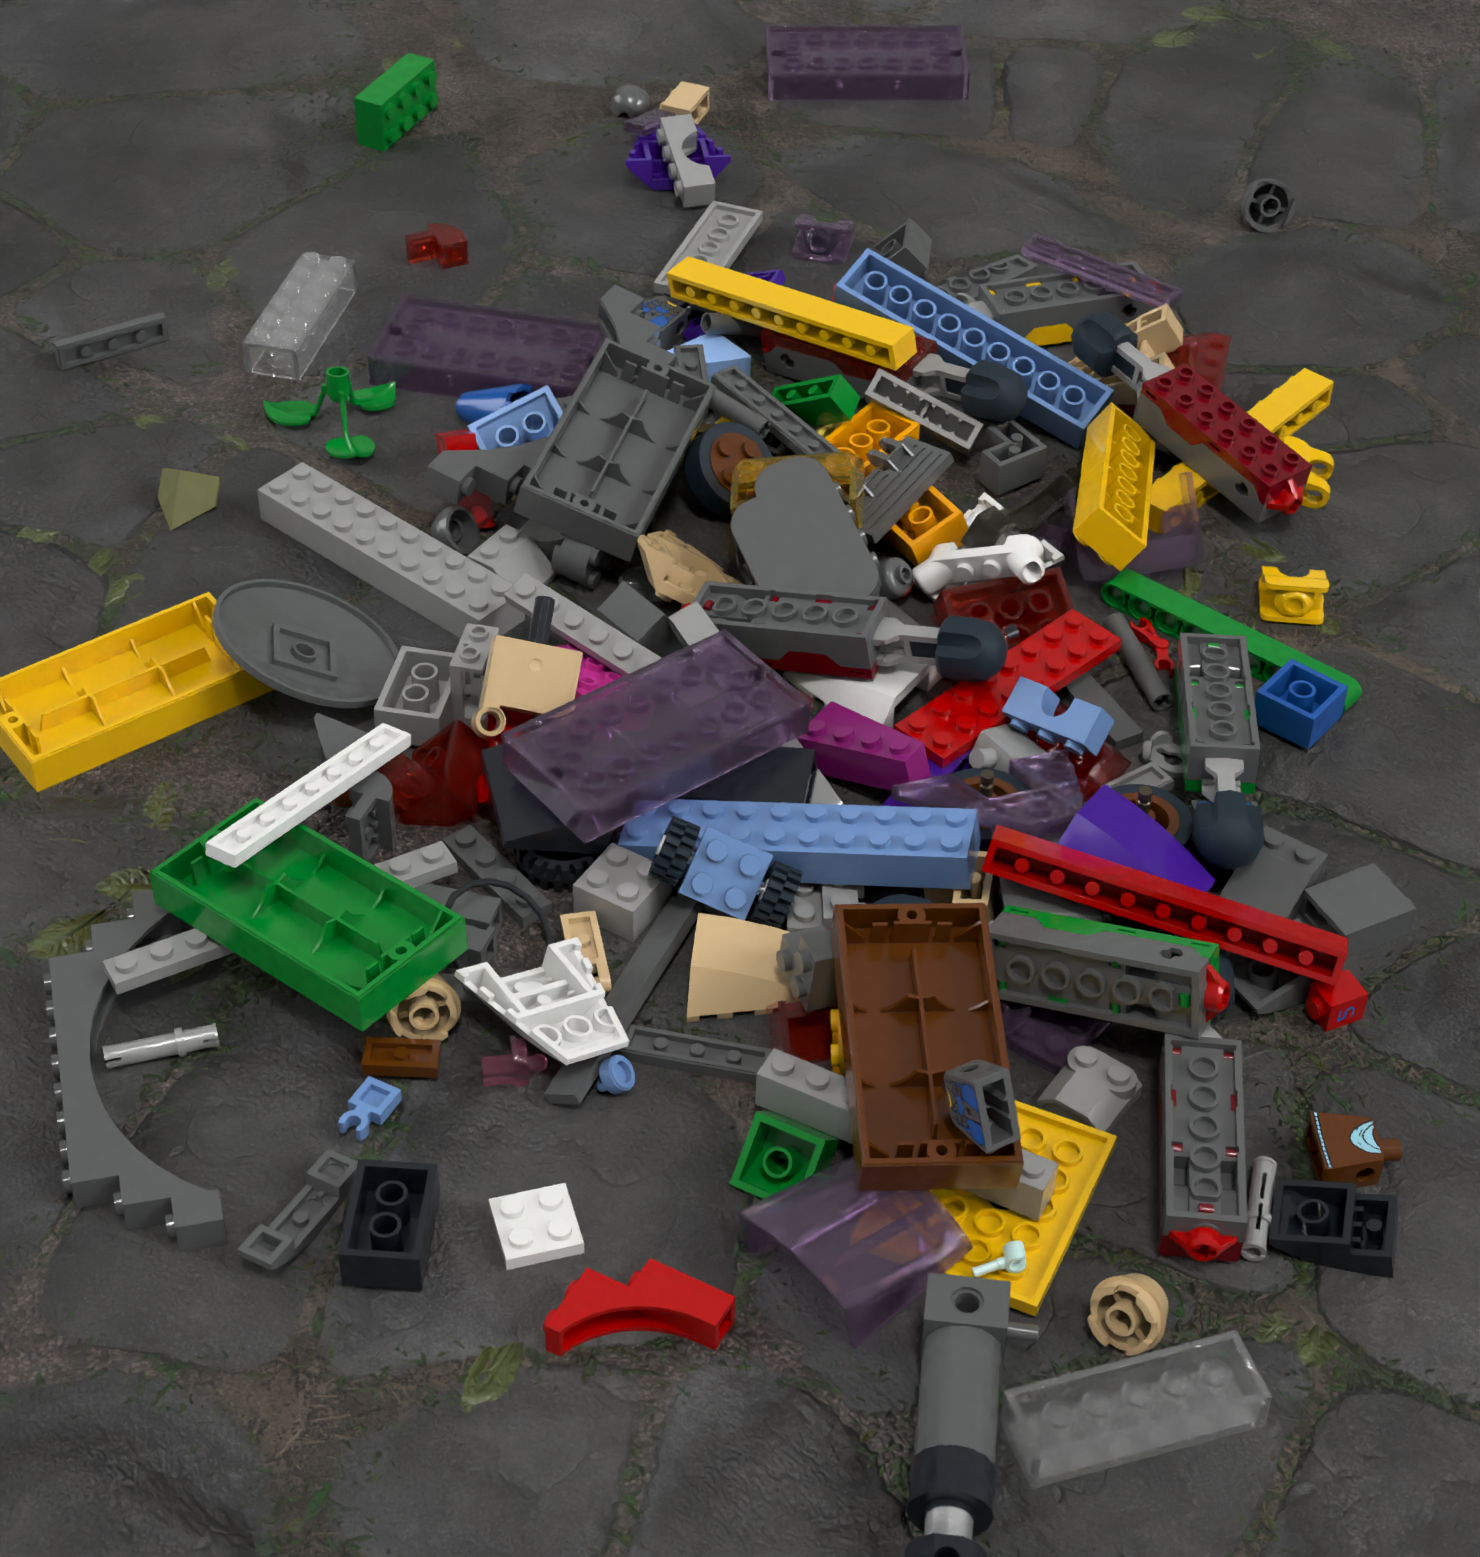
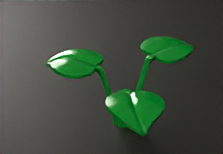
M340 366L330 367L326 370V384H321V392L316 406L307 401L269 402L263 400V407L267 416L277 424L283 426L305 425L310 423L311 417L319 414L327 394L331 401L340 402L344 438L331 439L325 444L327 454L341 459L355 458L356 456L370 457L375 452L373 440L364 435L349 436L345 401L353 406L359 405L361 409L367 411L391 408L396 402V383L393 381L353 391L349 369Z

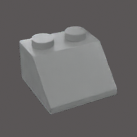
M504 525L467 556L512 584L524 573H527L544 585L549 584L557 577V572L552 570L550 561L532 536L509 525Z

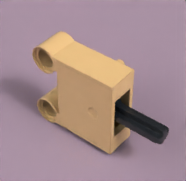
M542 595L535 598L528 641L495 635L491 638L479 709L471 720V727L479 737L491 738L504 730L506 717L501 709L550 718L549 722L544 723L540 727L538 734L548 732L551 726L559 727L561 730L572 731L570 722L583 652L548 645L555 599ZM484 713H490L496 718L497 726L493 731H487L481 726L480 719Z

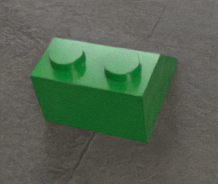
M756 1111L730 1185L792 1212L801 1214L826 1177L840 1139L773 1111Z

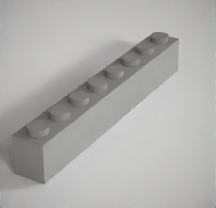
M774 1048L757 1072L755 1104L853 1144L846 1077ZM1022 1149L1024 1165L1017 1188L962 1190L1039 1221L1054 1193L1059 1163Z

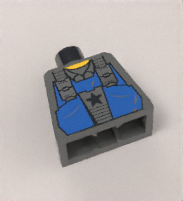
M656 296L644 301V319L660 326V348L668 351L684 338L683 332L688 326V316L691 315V307L685 301L675 304L662 296Z
M977 1059L945 1072L942 1087L947 1093L951 1119L954 1125L984 1152L989 1153L1021 1139L1009 1069Z

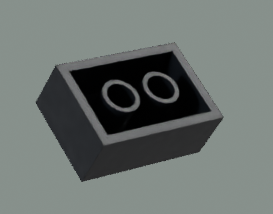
M358 1159L338 1253L343 1285L423 1289L440 1197L437 1164Z

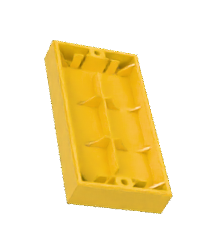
M210 592L0 677V747L36 792H40L275 690L241 668L219 643L212 626V613L217 600Z

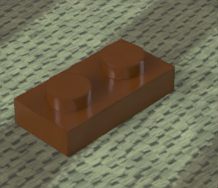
M366 1037L361 1062L362 1075L438 1078L442 1053L441 1040Z

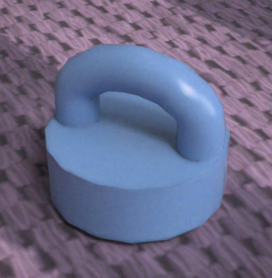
M614 1055L604 1059L599 1068L600 1077L596 1083L599 1092L609 1091L617 1095L630 1090L634 1086L635 1072L630 1061L624 1056Z

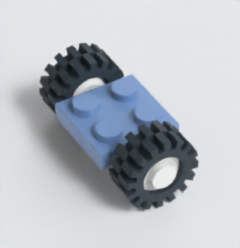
M673 816L657 847L648 875L675 886L686 865H689L678 893L740 920L746 919L756 896V901L750 913V920L780 928L790 910L791 903L794 901L803 872L775 860L765 876L773 858L772 854L709 826H706L698 847L694 852L692 850L695 847L701 828L684 819Z

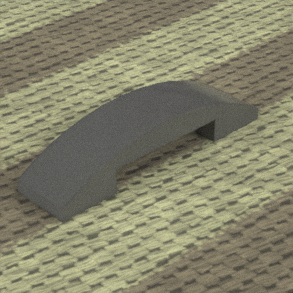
M327 1149L306 1172V1185L268 1227L260 1223L237 1249V1255L269 1270L279 1268L296 1257L320 1233L345 1199L354 1183L358 1162Z

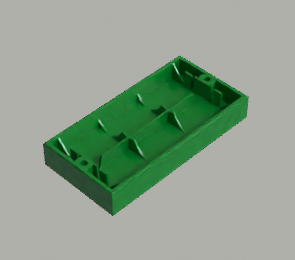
M257 797L149 872L155 904L362 1032L468 950L465 917L302 823L290 829L236 868L207 856V841L265 803Z

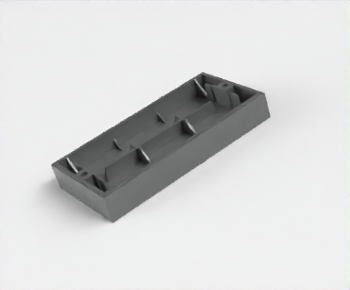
M606 338L522 483L513 512L630 562L638 547L637 539L640 535L645 534L689 445L708 412L717 386Z

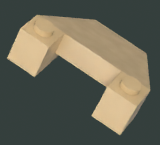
M1166 303L1140 315L1128 323L1127 326L1138 335L1137 349L1155 363L1175 369L1166 353L1173 352L1183 345V328ZM1078 357L1068 362L1075 368L1114 389L1111 399L1113 404L1136 405V402H1138L1136 391L1116 374L1101 378Z

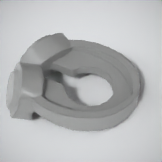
M1158 731L1153 734L1150 740L1144 741L1142 745V758L1145 763L1153 761L1171 778H1184L1183 763L1180 765L1168 764L1164 760V756L1161 755L1165 753L1182 759L1181 746L1173 743V737L1167 731Z

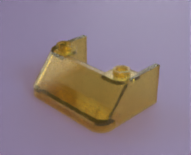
M832 452L752 458L738 462L733 468L730 499L732 516L735 510L747 501L748 491H755L756 479L766 467L787 458L802 456L820 462L828 471L833 482L838 481L840 485L850 484L849 502L856 518L854 523L857 529H863L864 465L862 458L856 453Z

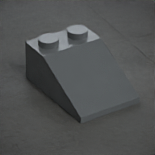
M1265 826L1264 843L1259 854L1248 865L1234 870L1220 896H1226L1235 899L1239 903L1294 920L1300 911L1304 889L1323 882L1329 854Z

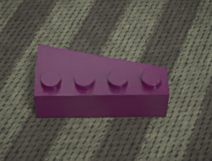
M833 701L795 735L803 748L815 749L817 767L825 776L912 796L931 777L923 742Z

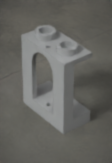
M467 623L449 665L453 726L472 729L471 720L479 709L484 675L481 674L487 664L491 638L499 635L500 628ZM462 671L465 672V678H466V685H465L464 688H463V672H462ZM484 713L480 719L481 726L484 729L487 713Z

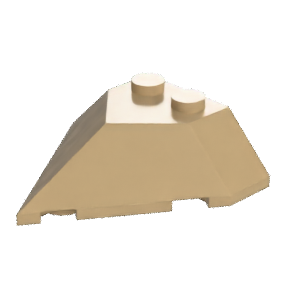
M669 529L665 530V532L648 533L647 536L640 535L637 539L648 581L656 590L654 594L666 602L671 603L674 599L682 603V607L686 603H693L705 581L744 584L740 580L724 574L722 567L690 544H686L677 538V535Z

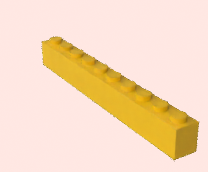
M689 256L666 273L670 295L673 298L718 313L727 314L731 317L895 371L917 353L914 327Z
M1304 368L1295 376H1291L1282 386L1275 388L1265 399L1258 401L1247 413L1283 441L1285 436H1291L1329 406L1334 381ZM1183 461L1180 464H1176L1171 471L1163 477L1156 479L1152 484L1148 529L1164 536L1219 491Z

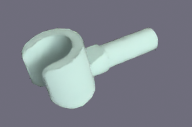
M1021 1241L1006 1243L1003 1246L1004 1257L973 1267L972 1273L974 1277L1005 1268L1011 1273L1022 1272L1027 1264L1024 1243Z

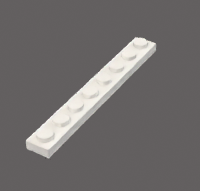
M385 723L380 724L207 841L206 855L225 865L236 868L411 746V734Z

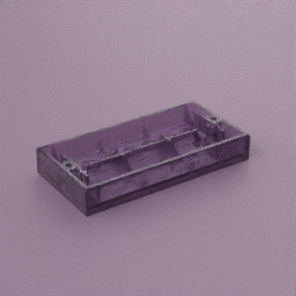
M765 24L764 53L768 100H968L970 70L961 25Z
M403 294L367 356L369 382L372 385L379 386L395 381L397 389L460 398L464 392L520 383L531 385L533 387L530 388L532 392L548 385L555 399L573 396L606 336L600 325L594 321Z
M724 629L502 733V764L584 843H587L807 733L809 730L811 702L730 632Z

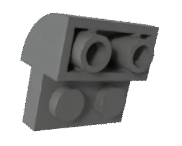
M374 771L350 788L349 799L352 800V806L349 808L345 818V824L348 826L349 832L348 850L371 863L380 849L394 852L397 845L392 785L387 777Z

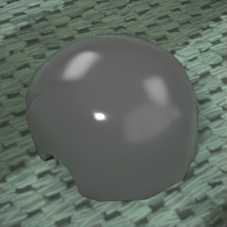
M622 85L613 94L610 110L616 117H619L624 112L632 119L635 116H641L649 112L651 99L644 89L636 85Z

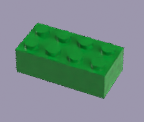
M407 53L354 98L357 141L359 145L385 152L437 106V72L435 71L434 59Z

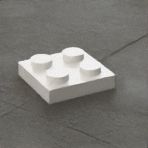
M566 1183L489 1199V1210L506 1270L584 1253V1241Z

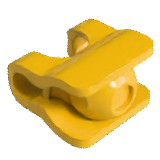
M1285 436L1283 442L1311 465L1322 463L1326 466L1323 469H1317L1312 466L1301 504L1302 506L1314 509L1325 506L1330 498V486L1326 480L1329 479L1334 470L1332 456L1325 451L1312 448L1299 438ZM1307 490L1319 491L1322 493V495L1312 496L1308 493Z
M1262 566L1258 586L1260 618L1273 622L1322 624L1324 621V598L1322 593H1326L1329 590V581L1326 579L1325 570L1309 569V574L1306 576L1292 577L1282 574L1277 567Z

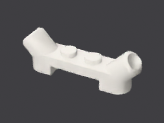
M1028 534L1008 536L1004 545L961 550L957 548L954 542L942 543L933 548L928 559L913 568V578L923 593L927 595L933 594L948 583L1015 576L1024 584L1031 585L1041 580L1045 573L1044 563L1040 559L1044 548L1037 538Z

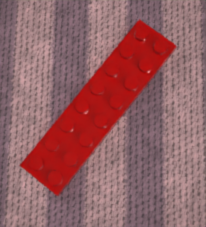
M1071 609L1008 650L1005 665L993 677L982 682H959L895 724L894 730L923 742L927 758L943 769L973 749L979 734L983 730L1011 722L1008 716L1002 712V709L1020 676L1045 685L1053 693H1056L1120 650L1122 639L1078 611Z

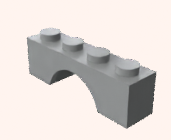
M685 114L660 118V129L656 130L658 145H663V160L669 163L668 173L670 180L675 181L674 190L676 197L681 198L684 208L711 204L712 201H715L716 183L710 166L695 163L687 158L689 154L696 152L697 129L692 115Z

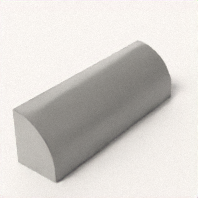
M880 368L865 392L867 403H876L920 423L921 432L970 457L983 430V423Z

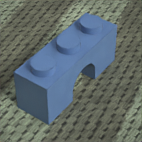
M1020 676L1002 709V712L1011 720L1010 726L1025 734L1029 730L1037 733V737L1052 745L1059 741L1064 744L1067 750L1076 755L1082 756L1086 752L1097 756L1115 720L1103 708L1078 698H1074L1065 713L1054 717V712L1060 699L1047 686Z

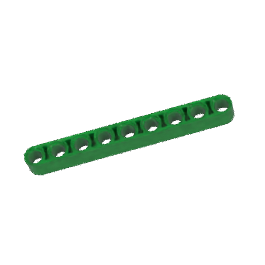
M1121 570L1101 589L1102 598L1107 605L1140 621V617H1144L1151 622L1154 629L1179 640L1180 633L1246 636L1251 677L1263 683H1266L1290 659H1293L1348 686L1343 714L1362 695L1360 684L1351 676L1133 570Z

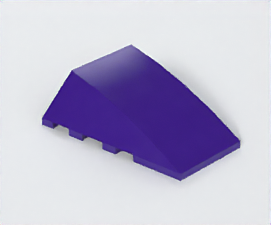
M660 124L644 125L638 135V141L634 143V150L630 151L629 158L626 159V167L652 190L674 189L675 181L670 180L668 173L669 163L663 160V145H658L656 130L660 129ZM695 124L697 129L696 152L689 154L687 158L698 164L709 165L715 178L731 162V156L723 154V149L720 146L714 147V141L711 138H706V133Z
M1106 784L1076 813L1058 842L1059 845L1204 892H1209L1216 881L1167 830L1134 803Z

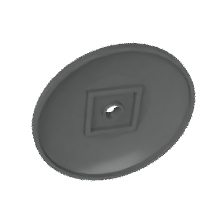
M254 579L234 584L222 592L217 599L212 613V626L219 643L241 668L279 692L321 706L362 708L376 705L399 653L389 635L364 612L328 592L297 582L278 579Z

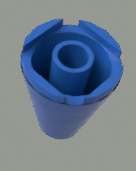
M520 383L464 392L457 400L456 411L462 421L471 424L531 394L532 390L530 388L533 387L529 384Z

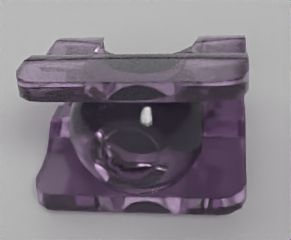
M801 213L799 218L796 217L794 227L799 228L800 232L796 236L792 256L832 263L845 262L853 242L854 220L841 219L837 222L816 220L814 215Z

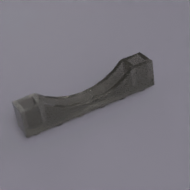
M1071 461L1057 469L1044 483L1017 504L1003 510H999L993 505L977 514L960 542L968 549L1004 545L1008 536L1030 535L1076 508L1081 468Z

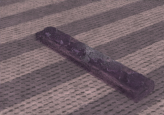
M1036 233L1022 244L1021 255L1031 258L1035 262L1044 263L1056 268L1060 272H1067L1079 277L1083 281H1090L1103 286L1109 291L1126 295L1132 300L1144 302L1154 308L1167 303L1170 309H1172L1182 300L1183 290L1043 235Z

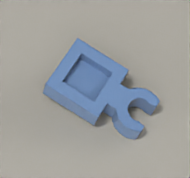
M368 1076L349 1099V1111L345 1112L339 1119L340 1133L344 1134L351 1126H358L356 1128L357 1140H364L369 1134V1124L374 1122L382 1125L401 1102V1089Z

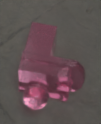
M510 1036L511 1054L481 1057L484 1087L514 1084V1088H519L520 1086L529 1085V1071L535 1070L539 1072L547 1067L548 1060L544 1055L534 1053L533 1056H527L525 1038L516 1039V1036Z

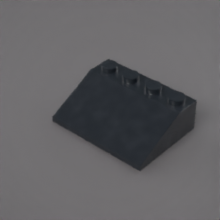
M556 729L481 751L480 756L503 847L601 855L607 849L616 826V821L589 732Z

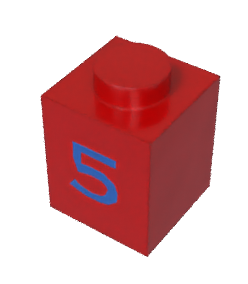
M1347 969L1341 971L1336 986L1318 980L1311 982L1305 1008L1309 1016L1316 1020L1323 1030L1327 1032L1363 1019L1368 992Z

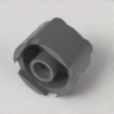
M561 533L560 535L564 536L565 539L562 546L556 544L551 563L552 570L563 577L595 589L599 584L601 574L604 571L610 572L613 568L616 556Z

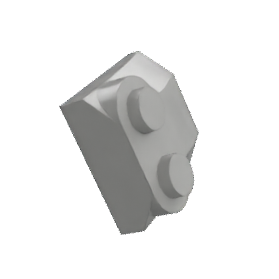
M1079 1046L1069 1052L1066 1065L1039 1097L1037 1105L1043 1106L1059 1116L1109 1133L1141 1096L1143 1085L1138 1080L1134 1070L1096 1048Z

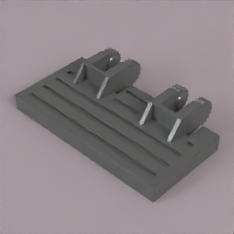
M905 436L901 442L883 437L879 441V446L885 453L872 449L866 455L868 461L878 468H875L861 483L846 477L840 481L841 489L846 492V494H843L844 499L842 500L845 505L850 504L856 518L854 523L857 529L862 528L864 530L867 541L876 544L954 462L951 452L909 436Z

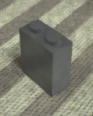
M1373 863L1304 889L1299 915L1310 926L1347 937V957L1410 934L1416 907L1392 883L1391 879Z

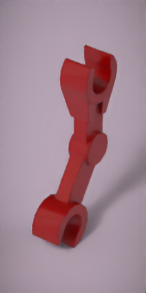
M1140 617L1139 627L1130 621V627L1137 639L1145 644H1149L1156 653L1154 667L1158 673L1161 669L1167 670L1169 672V679H1171L1174 675L1175 662L1168 656L1169 642L1156 634L1148 619Z

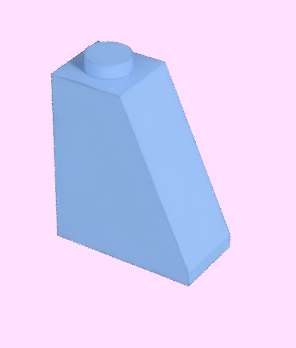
M707 333L681 344H703L709 383H711L712 374L734 365L750 377L751 356L722 334ZM674 348L668 350V352L673 353Z

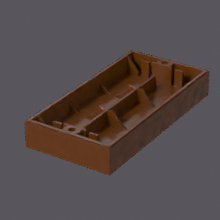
M985 903L834 904L830 932L858 1191L1017 1188L1024 1165L1021 1140H1017L989 1153L984 1152L954 1125L951 1119L947 1093L942 1087L946 1071L977 1059L1005 1067L1010 1071Z

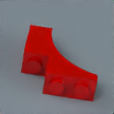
M460 429L435 433L438 455L443 450H478L476 435L469 430ZM474 489L470 496H465L457 504L466 508L473 515L478 529L495 526L491 498Z
M649 1258L641 1271L636 1270L632 1274L628 1285L587 1267L578 1280L574 1279L569 1284L564 1300L557 1310L551 1309L544 1320L543 1331L545 1332L546 1351L561 1357L584 1342L604 1335L626 1331H652L673 1334L716 1350L735 1322V1296Z

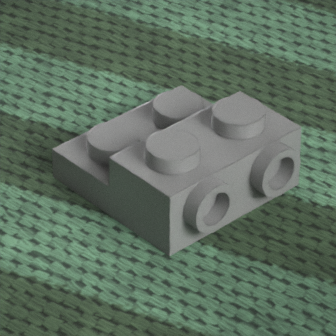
M800 883L798 891L794 896V901L791 903L790 910L786 915V931L794 932L824 925L825 929H830L834 904H866L865 902L858 901V898H864V885Z

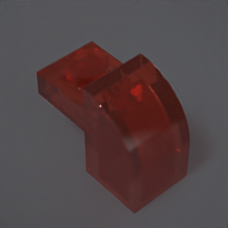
M445 223L427 224L428 230L405 235L406 258L410 264L431 259H437L442 269L469 264L468 240L462 231L455 226Z
M402 752L375 770L387 777L392 785L394 812L396 814L405 813L410 802L434 792L438 783L415 760L411 761Z

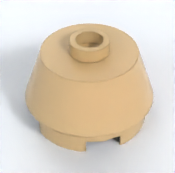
M437 973L387 1012L386 1015L394 1032L400 1038L403 1035L412 1039L442 1041L447 1038L448 1032L455 1026L460 1017L461 1002L455 990L444 977Z
M1131 1273L1110 1277L1101 1281L1092 1293L1090 1301L1091 1314L1087 1317L1088 1324L1096 1339L1103 1346L1106 1347L1108 1344H1111L1117 1349L1127 1351L1125 1354L1127 1356L1137 1355L1152 1349L1162 1339L1168 1316V1299L1162 1287L1146 1275Z

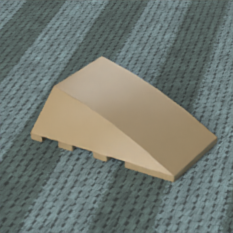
M702 912L698 913L690 967L687 1022L699 1021L700 1016L717 1014V1019L733 1018V1013L754 1011L755 1015L769 1014L770 1009L786 1007L787 1012L805 1010L800 999H796L793 996L790 980L785 972L780 971L776 960V953L780 950L782 934L790 932L736 918Z

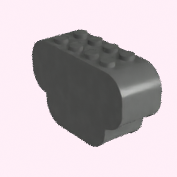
M791 457L766 467L756 479V497L741 504L735 510L731 519L736 563L745 584L880 597L882 584L878 574V570H880L879 560L874 551H868L866 547L868 546L865 532L862 528L857 529L854 523L856 518L850 504L845 505L842 500L844 495L839 482H833L826 468L817 460L809 457Z

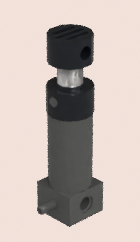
M928 1272L919 1360L921 1375L913 1460L909 1471V1497L906 1504L908 1519L916 1528L924 1531V1535L908 1543L904 1551V1557H987V1552L978 1543L972 1541V1537L989 1529L994 1519L993 1498L996 1489L995 1456L1000 1381L1006 1338L1036 1342L1039 1340L1040 1332L1038 1325L1008 1322L1011 1281Z

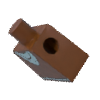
M1310 1112L1304 1138L1316 1181L1356 1183L1357 1188L1375 1185L1380 1180L1384 1162L1401 1160L1402 1148L1399 1138L1379 1139L1374 1120L1370 1117L1323 1112Z

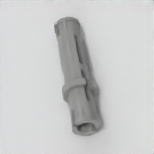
M212 1023L211 1025L186 1030L178 1027L174 1028L172 1033L108 1046L104 1045L103 1053L106 1068L109 1070L114 1067L179 1054V1058L186 1057L187 1052L220 1047L216 1023Z
M1267 1156L1257 1157L1252 1163L1247 1206L1248 1223L1241 1249V1255L1245 1259L1255 1262L1261 1261L1266 1257L1268 1234H1270L1272 1218L1271 1207L1277 1163ZM1257 1218H1258V1219H1259V1221H1258V1228L1256 1229V1223H1257Z

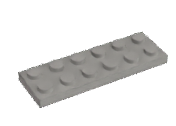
M712 201L654 281V292L664 294L665 290L670 291L666 273L687 256L729 269L763 221V211Z

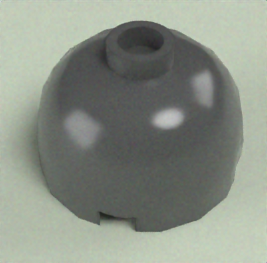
M1274 178L1254 180L1244 190L1239 205L1241 215L1246 223L1254 229L1266 233L1275 232L1273 229H1278L1288 224L1294 214L1296 205L1295 198H1293L1290 191L1291 188Z

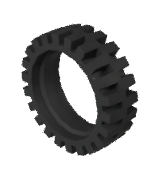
M615 828L610 839L609 845L611 843L617 845ZM513 848L516 868L520 870L523 876L528 878L534 886L540 882L541 889L548 891L551 886H554V892L562 893L563 887H568L569 893L573 892V884L600 856L588 854L580 859L559 861L543 857L532 849Z

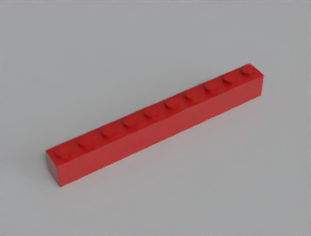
M996 825L982 867L983 872L1189 939L1219 944L1220 949L1334 986L1338 982L1348 955L1347 937L1000 825Z

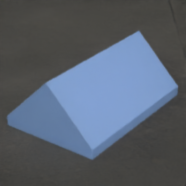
M546 385L467 426L471 432L475 433L479 450L517 446L550 436L563 411L549 386Z

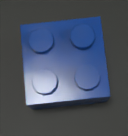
M1290 659L1256 691L1255 710L1257 725L1308 750L1342 717L1348 686Z

